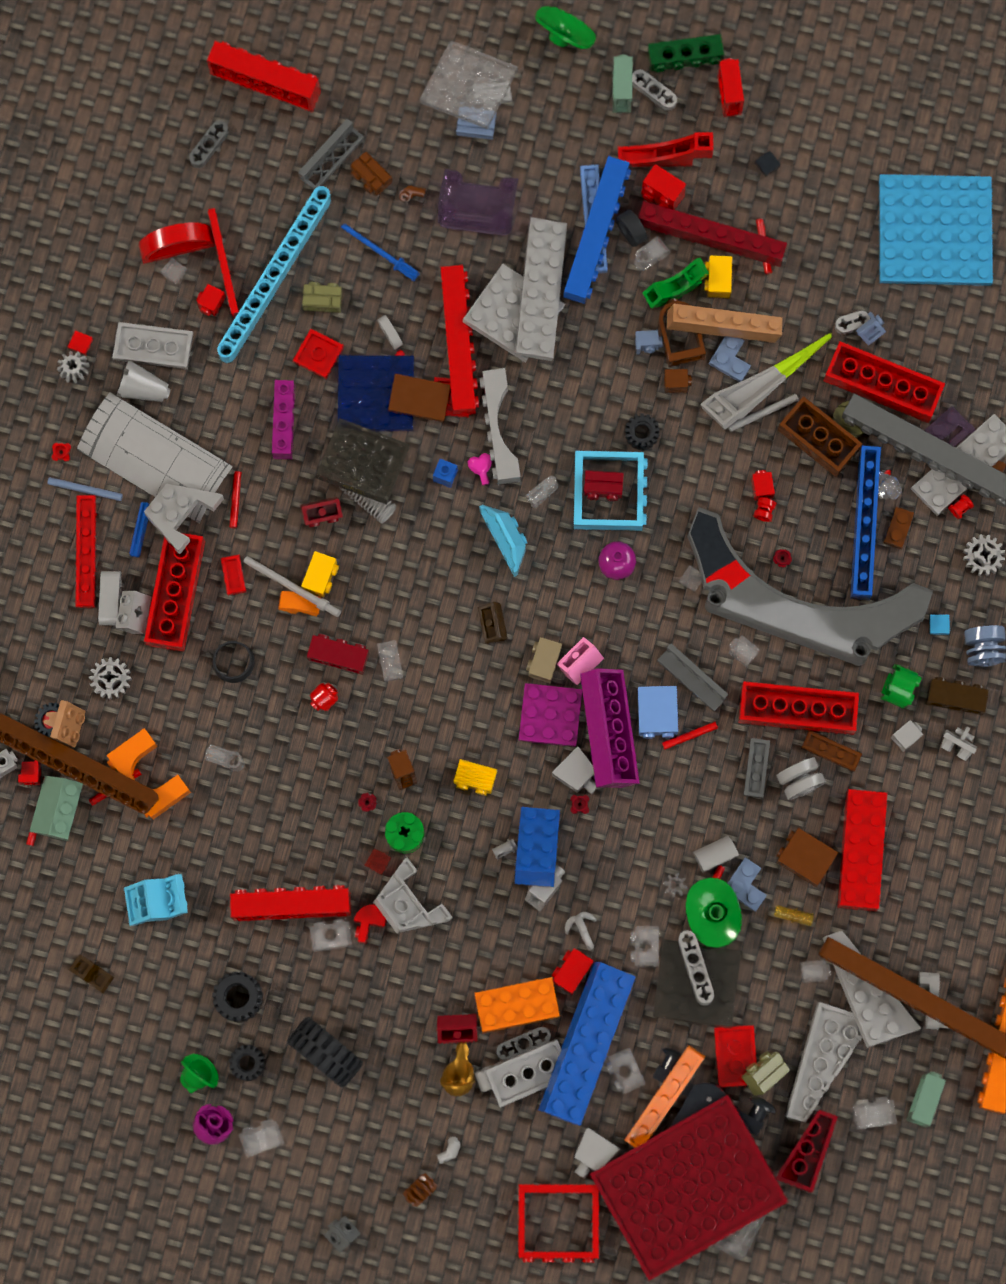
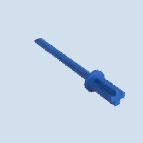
M341 225V228L394 264V271H400L413 281L419 276L420 273L405 263L403 258L396 260L348 225Z

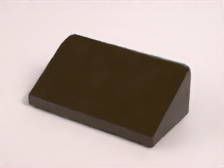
M491 602L479 606L478 612L485 644L507 640L501 604Z

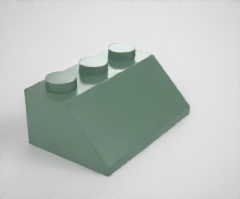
M45 776L29 832L67 842L83 784L65 778Z

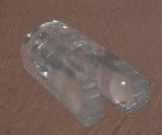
M555 476L547 477V479L543 480L525 495L528 502L534 508H537L538 505L542 504L543 501L558 489L559 486Z

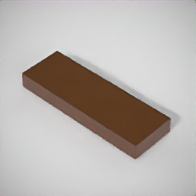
M810 730L801 747L805 751L852 772H855L862 753Z

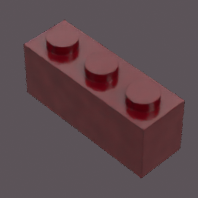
M318 634V636H312L307 659L308 661L363 675L369 650L361 644L353 646L347 644L348 642L343 639L334 641L329 639L327 635Z

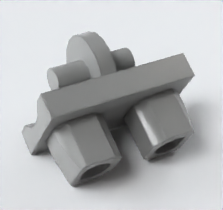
M967 726L965 730L957 727L955 732L961 735V737L949 730L945 731L941 745L943 749L950 752L954 744H957L961 747L957 756L965 761L977 750V746L965 740L966 738L972 741L974 738L973 735L968 733L970 727Z

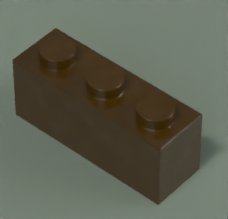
M935 677V679H931L929 682L926 705L977 715L985 713L989 690L984 689V686L977 684L967 686L962 681L947 682V679L942 677Z

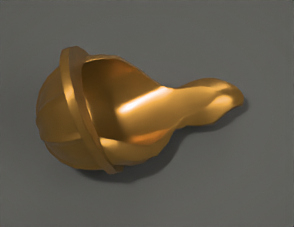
M466 1041L457 1044L456 1059L447 1065L440 1079V1084L445 1088V1091L455 1097L467 1094L475 1082L473 1066L468 1061L469 1048Z

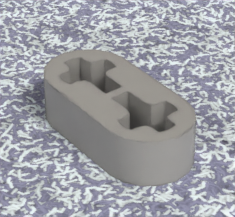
M858 311L839 317L835 323L836 332L840 335L856 332L864 324L854 322L861 316L862 319H866L864 321L865 324L870 320L868 313ZM841 322L844 324L851 323L847 325L846 329L839 327Z
M384 315L377 319L380 328L394 350L402 346L403 343L387 316Z

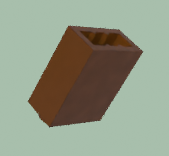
M800 828L796 832L792 830L786 839L789 841L786 848L781 847L776 855L779 858L776 863L814 887H817L838 852Z

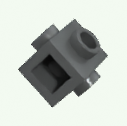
M344 1216L340 1221L336 1218L327 1226L330 1230L324 1236L341 1253L361 1233Z

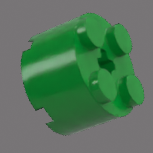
M895 664L892 667L895 670L893 675L889 673L881 692L884 696H881V700L904 708L912 704L915 696L912 693L914 688L919 686L922 677L918 676L917 672Z
M407 812L392 816L385 827V836L389 846L402 854H410L420 848L425 835L420 819L414 814ZM403 829L409 831L407 837L400 835Z

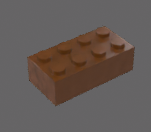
M804 396L778 427V431L835 477L846 467L863 444Z

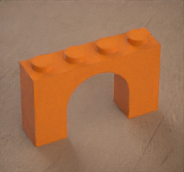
M144 728L107 754L109 758L107 763L111 769H117L119 773L135 780L132 774L138 761L158 746ZM178 774L161 787L152 789L158 794L159 800L144 815L146 818L150 816L154 820L191 793Z

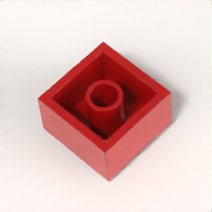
M655 164L643 180L641 195L650 203L654 202L659 206L676 210L685 197L686 183Z

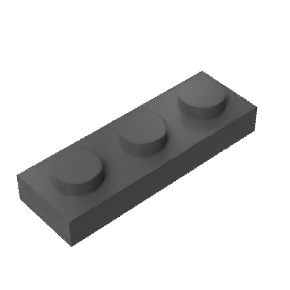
M755 738L750 740L743 796L763 799L770 747L769 740Z

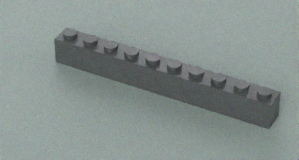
M853 394L842 415L845 423L861 428L863 433L878 437L877 439L880 442L895 446L894 448L897 451L910 454L914 460L927 463L928 467L932 470H940L949 479H957L962 482L964 487L968 489L973 488L979 491L981 496L985 498L990 497L996 500L995 502L998 505L1006 507V474Z

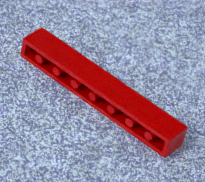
M463 265L441 267L453 415L464 413L476 414V408H479L478 396H474V390L478 388L477 378H473L472 373L476 371L475 360H471V354H474V342H470L469 336H473V331L471 327L462 322L471 309L470 306L467 307L466 300H470L469 289H465V282H468L467 271H463Z

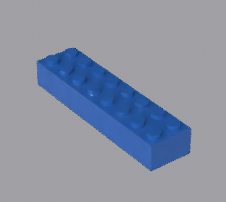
M601 962L593 963L562 1045V1051L560 1056H558L538 1109L539 1111L571 1124L581 1125L635 976Z

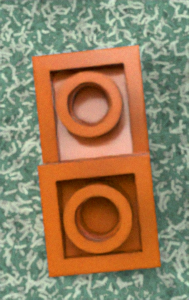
M282 591L280 594L279 610L292 614L302 612L315 617L319 614L320 609L317 608V605L295 592Z

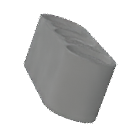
M101 571L99 625L116 626L122 588L121 571Z

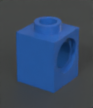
M439 459L433 473V481L451 488L458 472V466Z

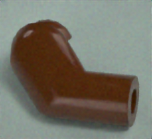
M407 186L399 193V198L403 202L409 201L414 196L424 198L426 189Z

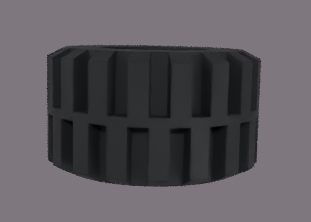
M234 971L231 974H225V977L220 978L218 984L213 988L215 989L214 993H212L213 1004L217 1012L227 1020L239 1023L240 1021L245 1022L255 1017V1014L260 1011V1006L263 1004V992L260 984L245 972ZM237 985L245 987L249 992V1001L244 1007L239 1009L231 1007L227 1002L228 991Z

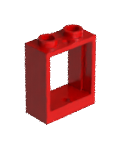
M726 58L719 62L717 74L723 117L742 115L744 96L738 59Z

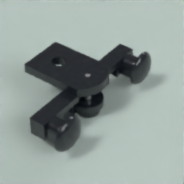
M670 1047L662 1049L667 1055L662 1064H659L653 1075L654 1079L661 1083L665 1081L682 1056L680 1051ZM689 1081L681 1092L687 1098L671 1127L725 1097L726 1094L716 1083L702 1082L693 1084ZM753 1096L749 1098L754 1103L749 1113L738 1108L736 1109L749 1132L758 1136L764 1125L763 1120L767 1113L775 1114L776 1110L767 1100Z

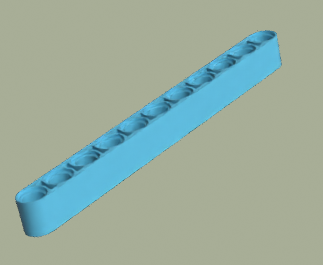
M319 186L313 191L221 340L217 352L223 362L230 363L236 358L331 203L328 188ZM324 194L327 196L323 200L318 199L319 195ZM311 210L317 211L315 215L308 214ZM302 225H306L308 227L304 231L299 230V227ZM291 241H298L296 246L289 245ZM282 256L289 257L287 261H280ZM274 271L279 272V275L276 277L270 276ZM263 287L270 288L266 293L261 292ZM255 302L260 303L258 308H252L251 305ZM244 318L251 319L247 324L241 323ZM236 333L241 335L239 339H232V336ZM225 349L231 350L229 355L222 354Z

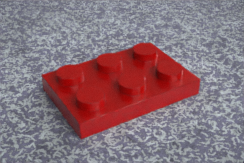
M754 1025L714 1028L718 1085L721 1088L748 1086L742 1076L747 1072L746 1068L749 1065L757 1063Z

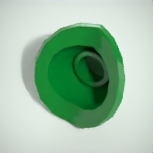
M190 1054L183 1058L181 1063L184 1069L180 1079L181 1084L189 1093L192 1094L206 1086L211 1088L217 1086L218 1073L214 1064L208 1058L200 1054Z

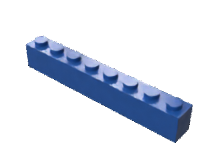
M610 156L607 158L563 298L585 304L587 298H591L593 288H590L592 281L596 282L599 272L596 271L598 264H602L604 254L601 252L603 247L607 248L610 238L607 237V234L614 227L615 220H612L614 213L618 214L621 204L618 203V200L625 193L626 186H623L625 180H629L631 174L629 169L630 162Z
M861 446L859 451L850 599L870 600L872 597L881 447Z

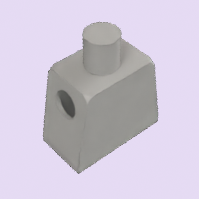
M578 746L552 772L554 778L576 793L583 787L590 794H593L598 789L595 781L592 779L594 777L593 766Z
M556 865L554 887L533 885L528 891L525 901L540 912L562 883L560 878L564 875L565 871Z
M587 1128L574 1157L581 1162L575 1173L585 1179L590 1169L596 1171L603 1167L616 1154L619 1148Z

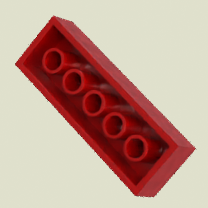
M215 41L207 58L210 75L313 112L321 94L319 80L315 75L301 73L297 68L285 67L275 60H266L262 55L250 54L243 48L236 49L224 41L221 43Z
M839 341L824 378V382L926 423L930 422L945 386V383L841 341Z
M182 533L189 537L190 542L181 554L175 550L164 536L144 642L146 646L184 652L205 540L203 536Z
M743 681L738 723L854 735L857 726L859 693Z
M848 789L846 792L838 908L866 911L879 910L887 793L853 789Z
M344 885L333 886V889H325V886H315L313 890H306V887H295L294 891H287L286 888H275L274 892H268L266 889H255V893H248L247 890H235V893L230 894L231 918L234 921L351 916V893Z

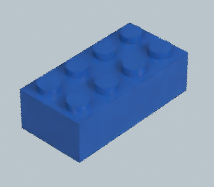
M521 807L515 884L554 887L560 810Z

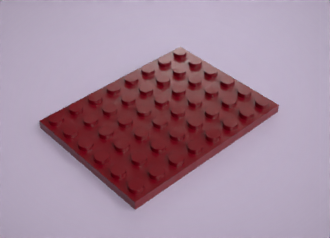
M729 1095L590 1174L649 1281L789 1202Z

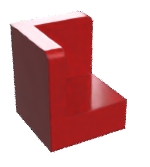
M37 760L34 762H22L21 775L18 774V782L21 785H41L42 763Z

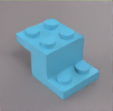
M175 874L164 879L143 880L124 887L130 926L150 921L168 920L188 913L182 874Z

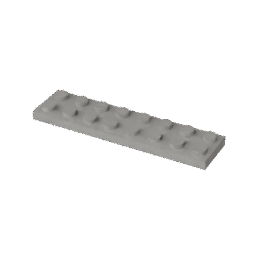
M533 217L529 220L515 355L547 361L553 360L567 223Z

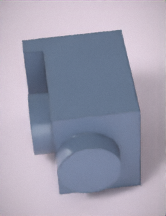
M658 330L636 331V355H640V351L653 353L655 350H659V347H663L662 336H659Z

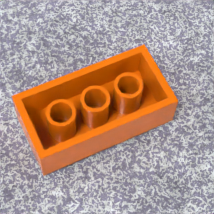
M552 977L475 993L482 1033L560 1018Z

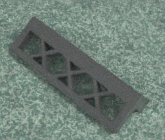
M346 119L298 172L299 179L313 190L322 186L360 145L365 137L353 128V123L350 120ZM350 133L358 138L354 143H346V138ZM345 147L343 156L334 157V151L337 148ZM325 161L333 162V167L330 170H322V164ZM320 174L321 180L316 185L308 180L312 175Z
M670 644L657 660L660 665L713 712L727 699L728 694L673 644Z

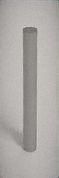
M794 394L741 420L735 421L728 428L732 432L795 403L799 399Z

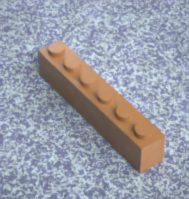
M673 304L667 311V329L775 343L782 336V317Z

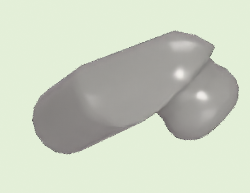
M450 1137L447 1141V1150L437 1155L440 1164L457 1157L461 1146L460 1141L456 1137Z

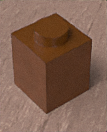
M665 369V393L687 392L688 386L692 385L691 375H688V369Z

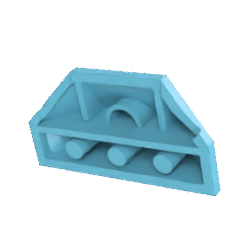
M485 505L479 506L480 513L513 576H517L526 551L525 544H527V540L523 533L519 534L517 530L519 526L514 517L511 518L507 512Z

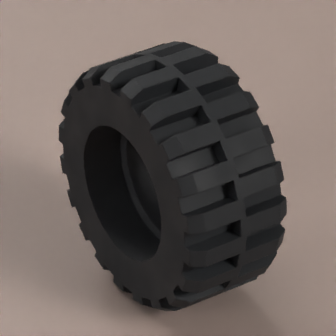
M310 1017L304 1018L288 1037L287 1043L340 1088L346 1087L363 1066L362 1060Z

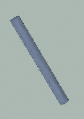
M51 477L48 478V485L122 501L123 494Z

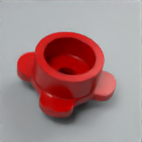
M54 443L52 446V459L54 461H69L70 444Z

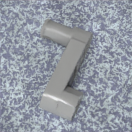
M919 972L918 986L939 997L940 974ZM926 1016V1029L938 1030V1028H948Z

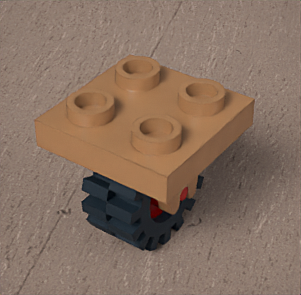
M61 700L60 705L52 702L49 705L44 704V709L39 708L38 710L40 714L36 713L35 715L38 720H34V723L37 724L35 728L39 733L57 740L68 747L75 748L80 737L79 733L85 720L86 711Z

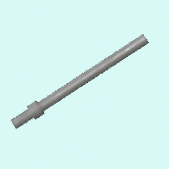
M249 556L244 559L245 564L317 605V608L323 612L327 611L336 617H339L341 614V610L330 605V602L326 599L318 598Z

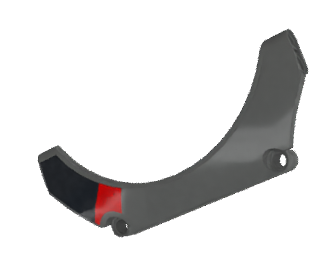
M698 507L687 537L699 567L703 587L709 590L705 602V609L709 613L857 666L865 664L871 649L877 651L899 634L923 622L933 593L932 589L913 583L899 593L871 604L852 607H830L811 604L788 596L757 577L739 558L729 543L718 513Z

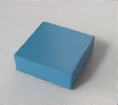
M949 615L929 616L930 635L950 634Z

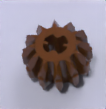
M422 1174L404 1191L403 1195L409 1204L416 1207L434 1192L437 1185L427 1174Z

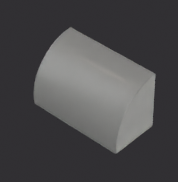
M725 836L693 851L702 873L739 855L729 836Z

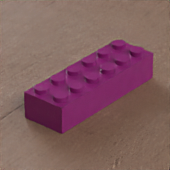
M596 668L580 673L596 787L624 788L640 783L624 671Z

